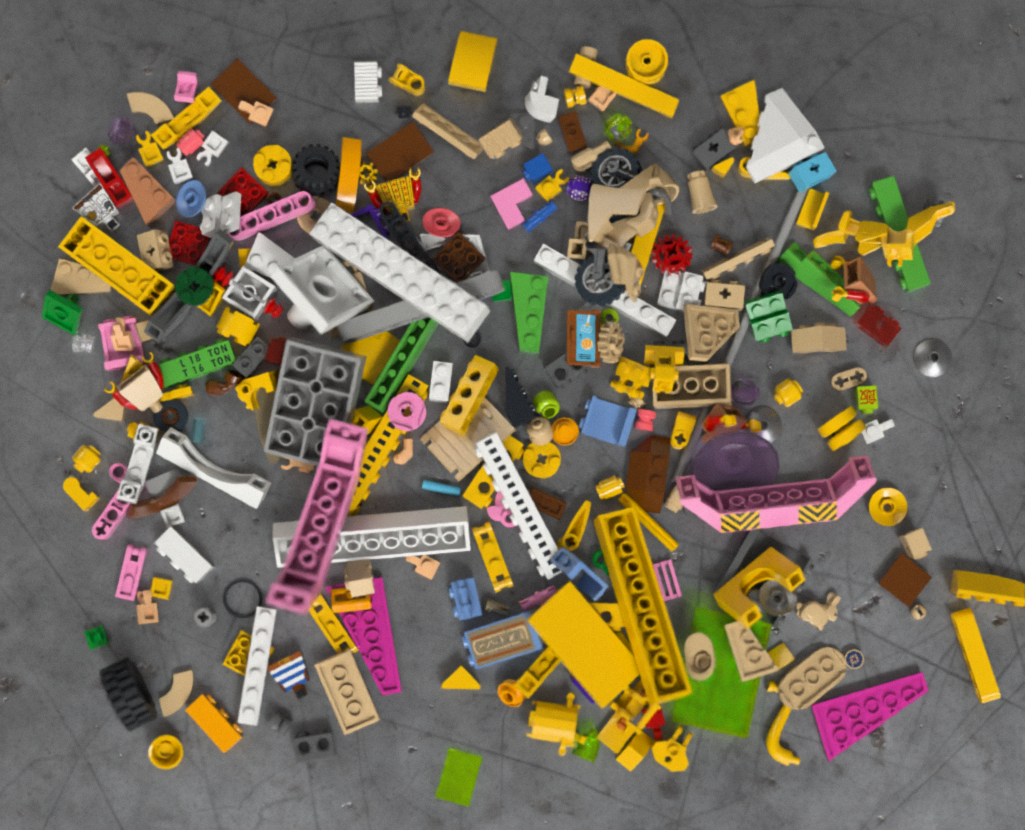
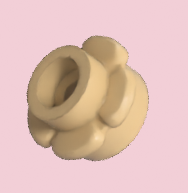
M629 397L631 400L628 403L634 409H643L642 407L646 403L642 399Z

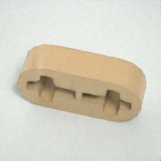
M854 368L838 373L831 378V387L836 391H843L859 386L866 381L867 373L862 368ZM856 371L858 374H862L860 382L857 379L850 380V377L854 376ZM837 377L840 380L847 379V382H844L842 387L835 385Z

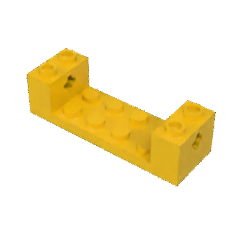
M82 216L58 246L151 317L176 292L175 285Z

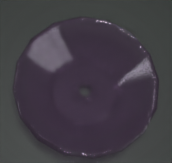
M736 431L721 434L707 442L696 454L691 470L696 480L714 491L772 485L776 480L780 465L778 453L768 440L755 433Z

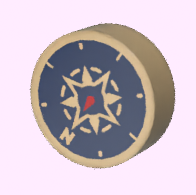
M849 650L844 655L846 666L851 669L861 667L864 662V656L858 650Z

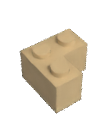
M814 323V327L799 325V329L791 330L792 353L805 354L847 350L845 327H837V324Z

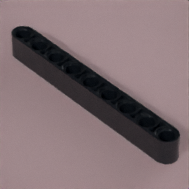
M394 202L382 203L379 208L380 215L402 249L414 258H416L418 253H422L425 256L423 264L443 276L398 206ZM386 205H391L394 209L393 214L390 216L384 212ZM397 221H401L404 224V229L401 232L395 229ZM407 237H412L415 241L412 248L407 247L405 244ZM478 329L474 333L478 337L476 344L467 343L463 340L467 347L475 348L481 343L482 335Z

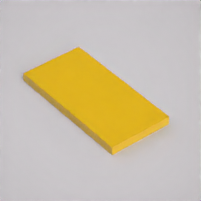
M570 581L563 585L526 620L601 709H604L640 674L635 657Z

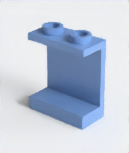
M593 396L592 400L588 399L584 409L588 411L586 418L582 417L579 428L582 429L581 434L625 447L637 409L616 405L596 398L597 396Z
M564 547L550 561L571 579L582 569L585 574L576 585L595 601L608 588L597 575Z

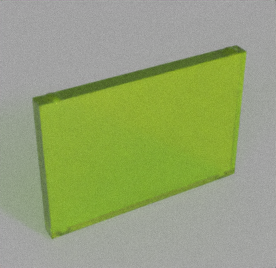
M449 748L436 798L469 807L482 758Z

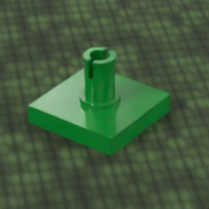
M49 290L45 295L41 318L75 336L79 330L83 311L82 307L76 305L79 303V298L75 295L71 299L74 296L72 293L67 298H64Z

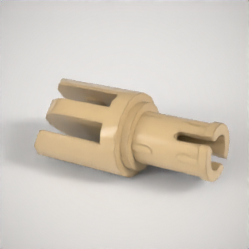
M606 140L593 149L588 147L571 157L575 172L582 173L591 168L593 162L598 159L600 154H604L608 149L612 150L608 141Z

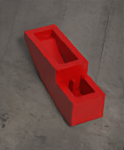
M101 147L85 157L118 209L134 200Z

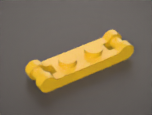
M486 522L478 528L477 526L473 527V534L495 592H500L502 588L507 586L508 588L513 587L514 585L490 522ZM488 533L489 538L482 540L480 535ZM503 574L505 579L498 582L496 576Z
M319 593L308 611L337 654L347 649H351V652L356 653L359 651L356 644L333 613L322 594ZM321 604L323 609L317 613L315 607ZM346 641L348 646L342 650L340 644Z

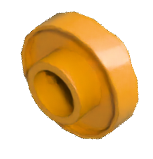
M563 417L557 419L552 425V439L555 443L567 446L576 441L579 430L575 421Z
M507 679L498 687V696L506 705L517 707L525 700L526 696L514 686L517 681Z

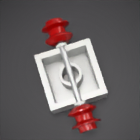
M226 266L219 267L215 271V282L220 280L222 287L230 285L222 297L224 301L255 321L258 320L263 311L264 314L271 313V319L280 317L284 308L282 307L283 303L276 304V298L272 299L277 291L274 285L244 266L235 279L233 278V270L227 272Z

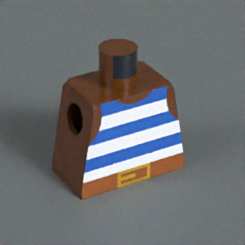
M302 650L267 667L284 693L293 689L297 699L308 695L303 684L310 681V676Z

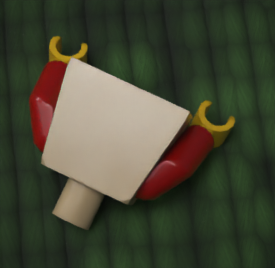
M149 352L152 356L149 361H146L144 356H142V360L145 363L143 367L118 386L114 382H109L113 385L111 391L104 387V390L107 393L113 394L112 397L123 407L132 410L139 409L140 411H144L149 407L154 413H157L163 408L158 399L163 396L161 390L164 388L162 371L158 364L154 362V355Z

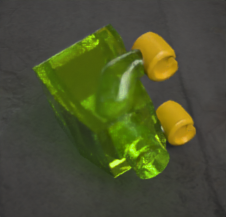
M591 728L589 735L575 733L574 741L578 742V746L576 749H573L571 754L594 763L599 753L600 740L596 739L598 731Z

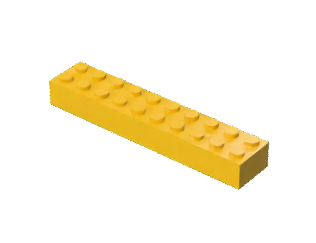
M635 507L599 515L593 521L649 705L653 706L686 697L692 693V689Z

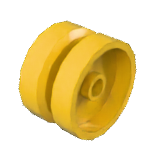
M643 39L636 42L629 49L626 57L625 69L628 77L648 86L658 83L663 78L667 69L668 54L659 42L652 39Z
M852 405L817 429L822 438L832 433L835 434L827 442L832 452L858 437L859 433L867 428L862 419H858L852 424L849 423L857 415Z

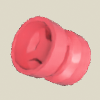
M638 409L637 416L639 419L635 422L634 428L653 432L654 425L652 420L656 418V412Z

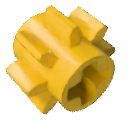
M363 162V166L360 167L359 178H361V185L363 182H367L370 186V179L377 181L374 174L378 173V169H372L373 163L366 165ZM365 170H368L369 177L365 178V175H363Z

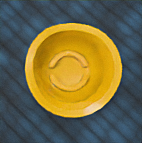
M171 735L157 737L149 747L150 761L161 769H171L177 766L183 757V747L180 741Z

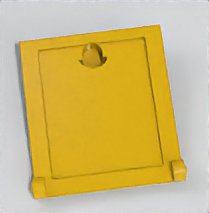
M386 331L350 344H343L341 350L367 356L362 379L373 386L400 340Z

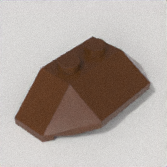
M651 435L630 451L625 490L645 512L658 514L661 512L670 456L671 438Z

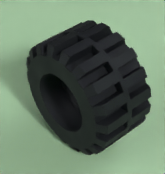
M309 144L308 148L304 146L301 148V152L297 151L296 157L293 158L292 179L295 182V186L297 188L300 187V191H306L311 196L315 194V197H320V193L327 195L328 190L331 192L334 190V186H337L340 162L332 149L329 151L326 145L321 147V144L316 146ZM317 164L323 166L327 171L323 175L313 176L307 173L305 169L310 165Z

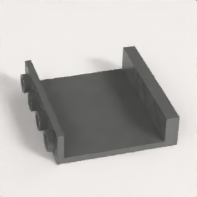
M759 529L748 530L714 593L769 547L774 548L799 566L804 577L805 575L809 576L814 567L812 565L814 560L808 559L760 532ZM769 580L761 581L756 585L762 587ZM802 582L795 588L797 592L801 591L805 582ZM778 597L774 598L775 602L781 601ZM768 613L760 620L776 628L777 625H782L786 616H774Z

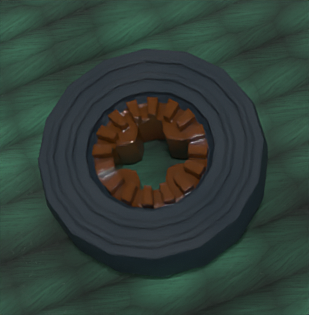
M174 399L160 402L163 408L159 412L153 413L156 427L165 433L170 427L181 431L188 421L186 407ZM170 411L172 414H176L172 422L166 419Z

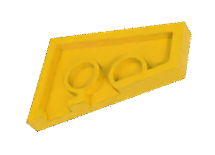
M755 80L720 96L734 127H742L744 130L743 135L740 137V139H743L742 144L744 148L752 145L755 135H758L760 128L757 126L760 116Z

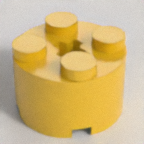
M279 145L265 146L254 156L253 166L255 173L264 184L278 187L287 183L291 178L293 161L289 153ZM275 163L277 168L273 169L271 164Z
M226 307L216 325V328H218L217 333L228 338L230 335L235 337L234 342L242 346L250 345L260 323L256 322L254 325L253 319L237 311H231L230 313L231 308Z

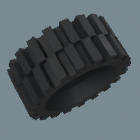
M123 658L100 670V680L107 694L106 696L111 703L112 709L115 710L117 718L120 719L121 724L124 725L126 730L129 732L157 719V710L152 701V696L143 681L142 675L139 674V670L130 658Z

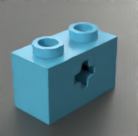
M826 152L820 155L815 153L807 158L808 161L803 163L801 160L792 166L793 169L788 174L799 193L829 179L837 172Z

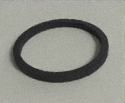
M237 580L232 582L226 588L223 595V603L226 610L232 616L237 618H248L256 613V609L252 613L244 616L233 613L229 609L226 602V596L229 589L233 585L241 582L251 584L256 588L259 594V607H261L262 604V594L259 587L255 583L249 580Z

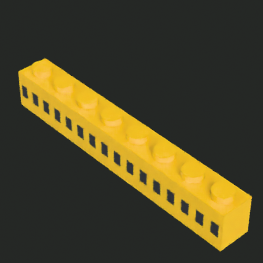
M408 374L396 396L404 392H411L418 395L425 402L430 393L428 391L429 386ZM409 406L406 409H402L404 417H408V415L413 413L410 411ZM388 410L364 449L359 482L347 517L358 515L361 510L359 506L361 501L367 500L371 493V490H369L372 483H377L381 476L379 473L382 466L386 467L391 459L389 454L392 450L396 451L401 442L398 440L402 433L405 435L407 432L397 429L391 423Z

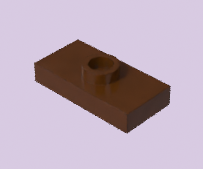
M576 111L558 116L569 154L586 149L587 144Z
M532 487L529 495L537 510L560 520L567 502Z

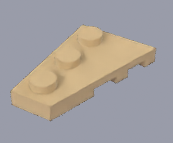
M738 621L724 625L741 682L779 671L750 628L747 629Z

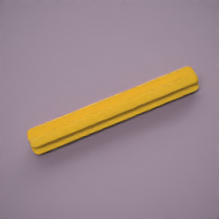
M623 493L619 497L618 501L626 509L635 507L638 520L670 551H674L678 547V542L628 494Z

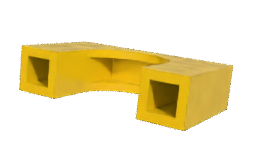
M769 547L713 595L721 609L748 629L762 617L756 603L746 597L747 592L752 586L761 581L772 580L792 592L805 581V578L799 566L774 548Z

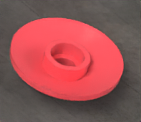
M435 208L428 211L422 221L424 229L437 237L452 236L459 231L461 225L458 215L444 208Z

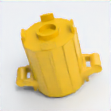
M569 693L567 695V705L532 701V704L536 705L535 711L530 712L528 726L532 727V734L527 733L526 736L533 739L561 743L558 750L559 756L565 755L566 746L573 748L575 746L573 740L578 710H580L581 705L572 704L575 698L574 694Z

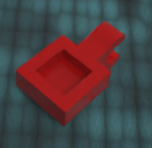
M662 707L660 710L657 709L645 725L646 729L652 728L655 741L663 739L660 729L661 725H665ZM648 708L642 710L643 715L648 710Z

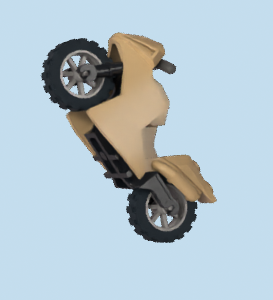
M613 148V150L608 149L604 154H600L598 159L593 162V168L590 170L593 184L589 194L588 233H585V238L587 239L585 247L591 252L592 256L582 262L581 267L577 268V274L574 277L576 281L575 287L580 296L587 303L589 302L593 306L599 305V307L604 306V304H613V301L619 300L621 298L620 295L624 293L628 294L632 302H637V296L640 295L641 291L639 280L643 276V267L634 254L624 249L625 244L635 235L642 237L656 227L659 215L657 206L659 204H664L665 214L671 216L673 214L672 202L679 193V186L674 178L658 164L650 165L643 171L637 157L631 151L628 152L625 148H622V150ZM620 163L626 164L623 167H620ZM611 177L608 183L604 181L605 178ZM590 284H595L592 290L588 286Z

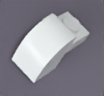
M540 76L537 81L533 82L531 91L525 96V107L534 118L550 123L556 117L559 99L545 95L548 78Z

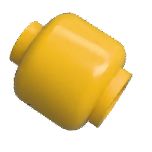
M788 378L775 386L776 394L773 397L779 405L783 404L789 407L801 399L803 390L796 380Z
M90 444L88 446L82 445L72 456V460L75 463L73 467L80 473L83 471L87 473L92 472L101 461L99 457L100 452Z

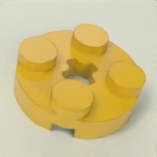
M551 442L545 445L531 443L523 453L525 470L536 478L544 479L551 477L557 472L561 463L560 452ZM539 454L547 456L545 464L537 463L536 460Z

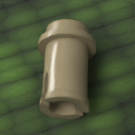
M492 598V600H487L484 610L487 613L492 612L506 618L510 606L495 602Z

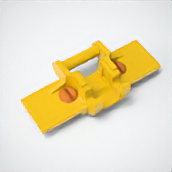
M642 679L633 690L629 686L623 689L624 693L617 702L612 701L609 704L616 712L596 737L616 754L620 752L634 732L641 735V730L657 709H661V706L658 704L650 706L635 726L633 725L635 718L645 705L649 703Z

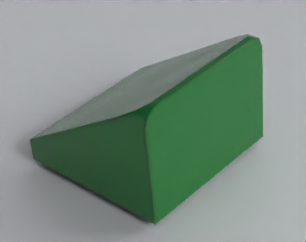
M510 280L502 281L504 291L492 295L493 302L512 301Z

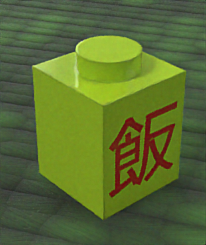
M876 385L854 388L856 411H861L862 414H872L873 410L878 409Z

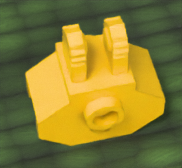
M680 725L671 738L655 741L651 747L654 759L672 772L685 771L689 765L685 751L693 733L689 732L682 744L678 743L676 739L683 731V727ZM667 756L671 758L669 762H665Z

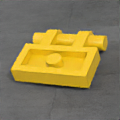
M621 356L615 375L620 376V380H612L610 386L615 388L617 392L627 393L631 398L642 399L644 392L640 390L642 386H649L651 367ZM629 380L633 382L631 387L627 386Z

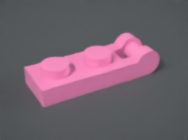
M128 544L115 597L135 601L148 548L141 547L140 549ZM132 555L139 556L137 562L131 561Z

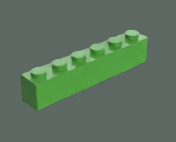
M891 176L872 182L868 193L871 200L874 199L876 205L874 210L877 218L880 217L881 222L887 224L894 231L906 229L908 215L895 177ZM918 244L914 247L913 260H903L901 267H898V260H893L894 269L900 275V287L902 290L905 289L906 293L931 284Z
M427 317L412 322L365 399V403L383 414L386 413L390 401L398 393L439 323Z

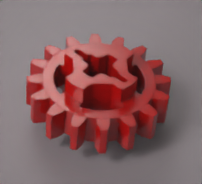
M675 234L672 235V238L665 235V240L659 238V244H653L654 250L651 251V256H653L652 263H656V269L661 267L662 274L668 271V274L671 276L672 271H675L679 275L680 269L685 272L686 266L691 265L690 260L693 258L691 253L692 247L688 246V240L682 242V236L676 239ZM680 248L684 251L685 256L680 252ZM659 254L664 258V261L660 259Z

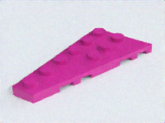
M383 577L372 579L375 593L370 594L371 609L339 612L381 694L388 695L402 692L384 582ZM345 584L325 588L331 597V589L346 588Z
M923 672L811 705L827 760L831 761L839 753L845 751L849 746L862 739L908 704H911L928 692Z

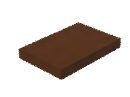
M238 58L210 84L250 125L254 123L248 119L250 114L238 108L241 100L252 106L257 101L268 107L278 100Z
M412 121L368 151L366 155L375 168L378 169L384 181L388 182L408 172L410 167L412 169L433 155L434 151Z

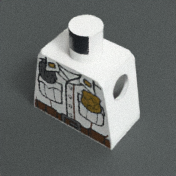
M101 184L97 185L73 207L77 213L99 230L106 225L113 232L120 226L114 218L119 211Z

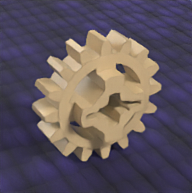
M607 321V323H604V327H601L600 339L597 344L598 351H601L600 358H603V362L615 363L621 357L625 339L624 333H621L622 327H619V323Z

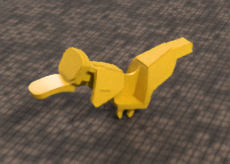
M950 201L941 205L931 206L909 217L907 228L903 231H894L884 223L873 221L860 222L853 219L852 211L847 210L844 211L838 230L817 236L813 240L815 248H821L834 243L845 244L848 235H853L855 240L859 242L858 253L864 256L882 247L884 257L887 259V265L891 267V261L898 260V267H901L903 260H913L915 245L932 233L937 219L955 212V203Z

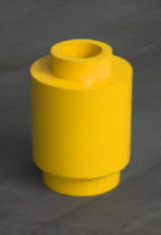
M615 475L598 482L599 485L595 486L601 500L605 498L607 500L622 493V488L625 487L621 478H616Z

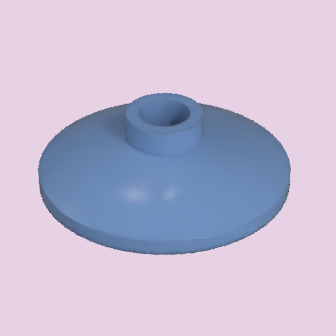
M191 180L181 187L177 194L176 207L182 216L193 217L201 211L206 201L204 185L197 180Z

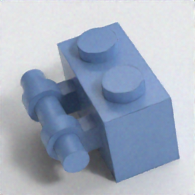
M474 577L451 582L452 587L448 588L450 597L455 598L456 605L453 606L455 617H459V620L482 616Z

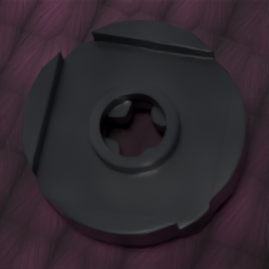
M771 263L761 274L759 289L764 295L781 290L784 300L789 299L797 289L796 273L787 264ZM780 277V282L782 283V285L776 286L775 281Z

